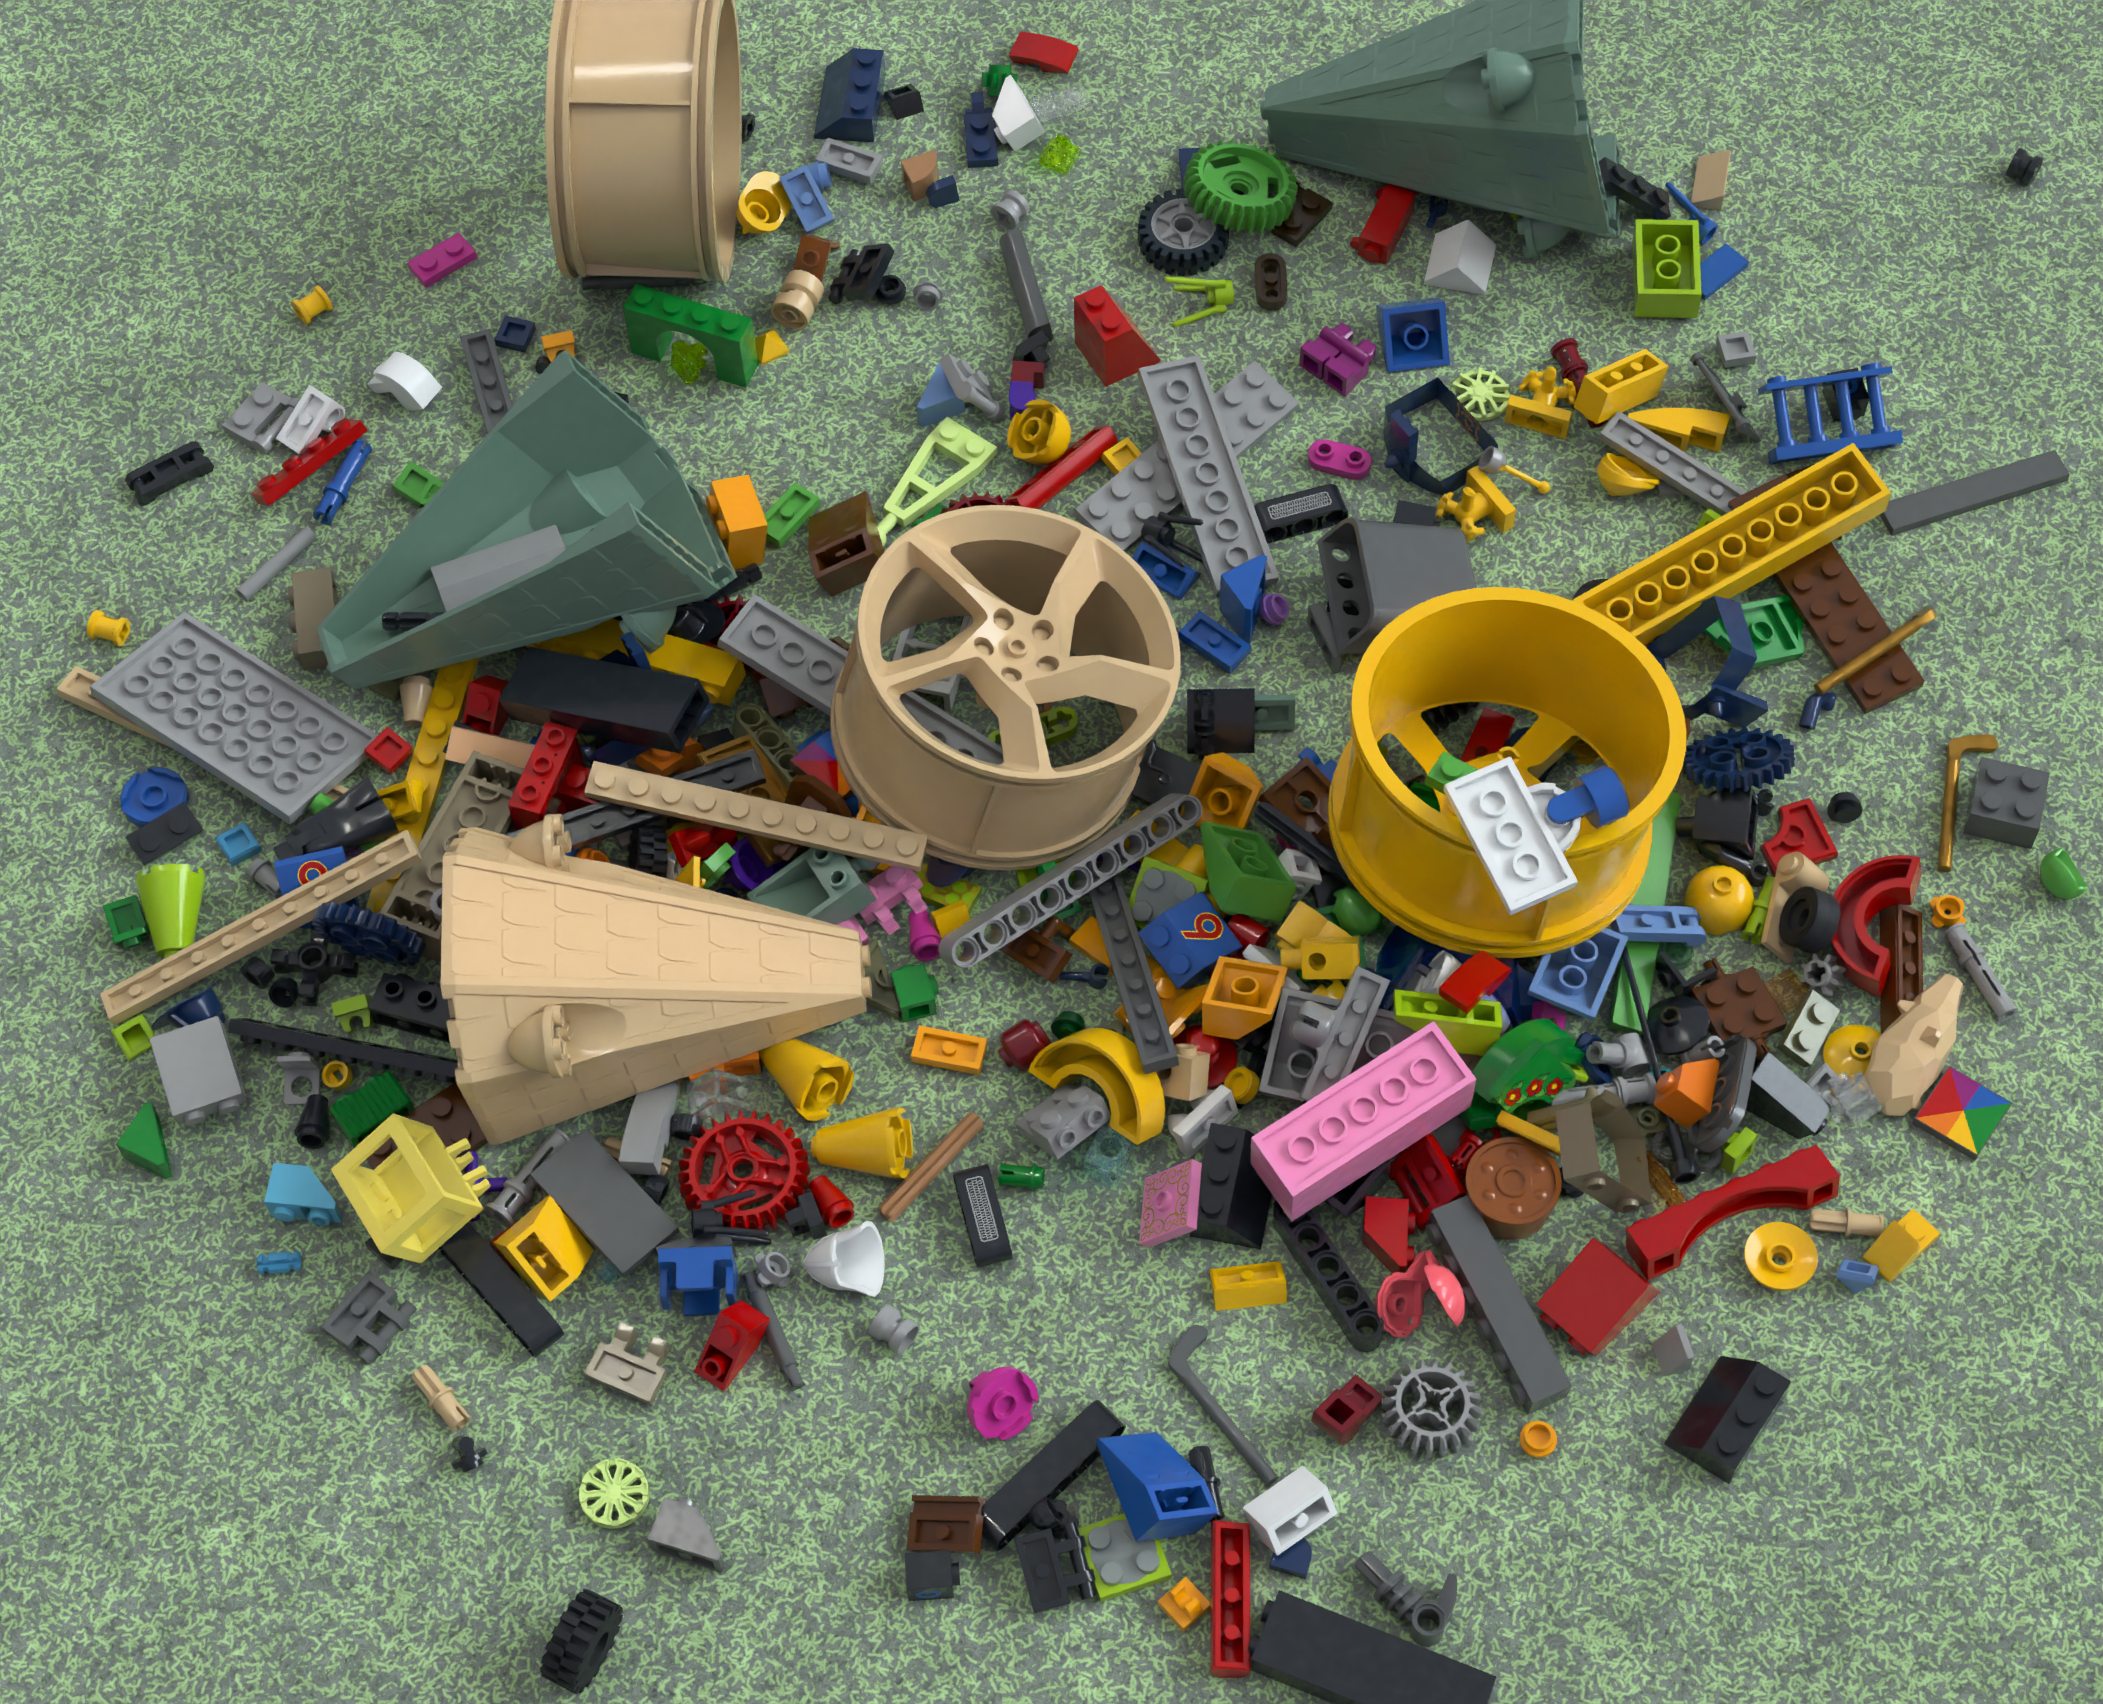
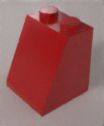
M1102 285L1074 297L1075 344L1105 387L1137 373L1139 368L1155 365L1160 362V358L1131 317Z
M1592 1238L1536 1305L1543 1311L1540 1315L1543 1321L1556 1331L1561 1326L1571 1335L1567 1341L1583 1355L1587 1351L1598 1355L1660 1291L1606 1244Z

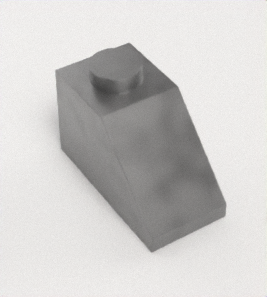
M677 1497L675 1501L664 1498L648 1537L652 1551L723 1572L725 1564L722 1554L697 1505L685 1498Z

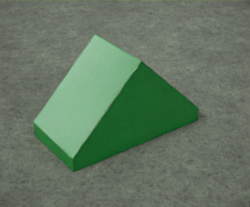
M152 1101L144 1103L116 1145L125 1159L167 1179L172 1177L160 1117Z

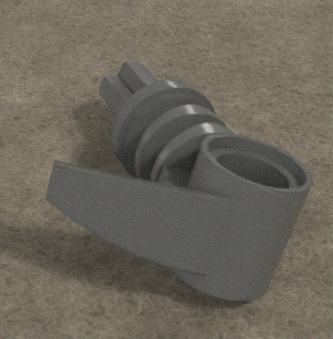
M1368 1551L1362 1554L1356 1561L1355 1568L1377 1589L1373 1597L1378 1602L1388 1600L1387 1609L1389 1611L1397 1610L1396 1618L1399 1621L1406 1619L1410 1623V1636L1418 1645L1430 1647L1439 1643L1454 1610L1457 1596V1576L1449 1573L1438 1599L1431 1602L1426 1600L1421 1593L1414 1595L1412 1593L1414 1586L1411 1583L1403 1584L1405 1574L1401 1570L1392 1573L1372 1552ZM1424 1618L1431 1619L1437 1624L1438 1628L1433 1631H1425L1420 1628L1418 1621Z

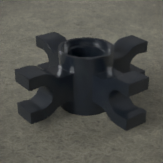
M311 926L310 942L300 946L297 952L272 949L270 958L271 964H275V973H302L303 978L299 986L298 995L303 997V1006H317L319 986L327 981L332 974L357 978L359 964L355 962V953L328 954L327 946L330 939L321 937V933L314 930L315 926ZM314 961H320L317 965L309 966Z

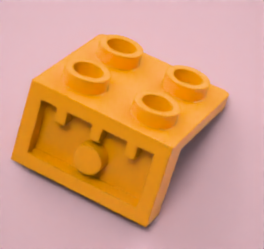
M1157 965L1151 971V975L1173 1039L1186 1027L1184 1021L1190 1014L1194 1015L1202 1009V1001L1209 984L1188 989H1178L1162 966ZM1122 1003L1113 1015L1132 1034Z

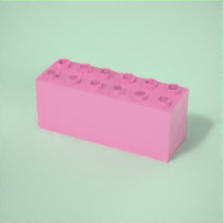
M1433 1021L1251 1137V1165L1292 1222L1471 1107L1476 1078Z

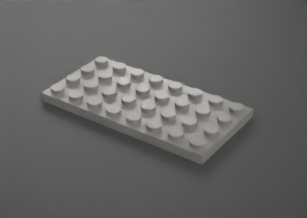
M183 612L90 686L93 697L290 825L309 809L308 807L318 794L322 792L326 795L368 759L364 749L378 736L372 730L186 612Z

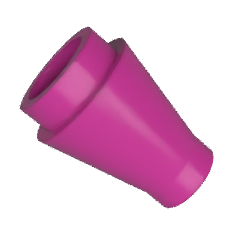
M926 910L917 915L912 911L908 915L910 952L920 961H931L939 956L938 950L942 938Z

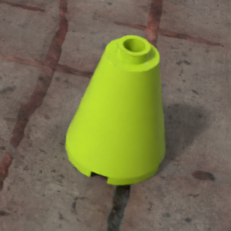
M163 864L151 866L149 874L142 876V870H140L135 875V884L155 951L159 957L165 959L194 943L206 880L205 872L202 868L198 867V873L190 871V865Z

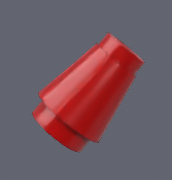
M826 1175L814 1178L809 1184V1189L813 1194L823 1223L834 1229L845 1226L854 1216L853 1202Z

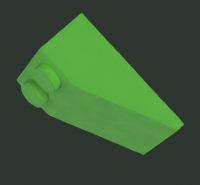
M1202 821L1200 830L1209 889L1220 910L1229 915L1244 914L1260 921L1269 919L1281 922L1298 887L1262 833Z

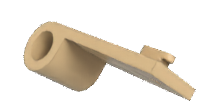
M1800 852L1786 854L1778 862L1761 939L1762 945L1786 963L1792 962L1795 950L1794 947L1783 942L1779 934L1780 915L1786 901L1793 892L1801 887L1809 886L1826 892L1829 886L1828 874Z

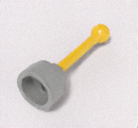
M1489 446L1481 455L1479 469L1484 472L1496 475L1504 470L1537 487L1541 494L1549 492L1550 484L1548 482H1539L1508 466L1507 458L1501 450Z

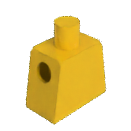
M1359 936L1302 939L1301 948L1281 949V966L1288 967V970H1302V979H1350L1355 967H1360ZM1313 953H1320L1325 957L1326 961L1322 964H1316L1312 961L1311 955Z

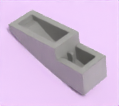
M670 1082L636 1094L627 1120L618 1160L620 1166L628 1174H660L663 1151L668 1149L671 1121L675 1111L679 1087L678 1082Z

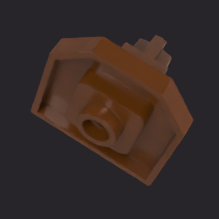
M797 775L791 781L784 803L851 818L852 813L842 795L814 775ZM779 840L773 848V852L780 859L788 862L801 845Z

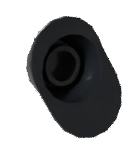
M691 602L677 606L675 620L667 634L699 644L709 642L723 630L726 621L724 612L718 605L711 602Z

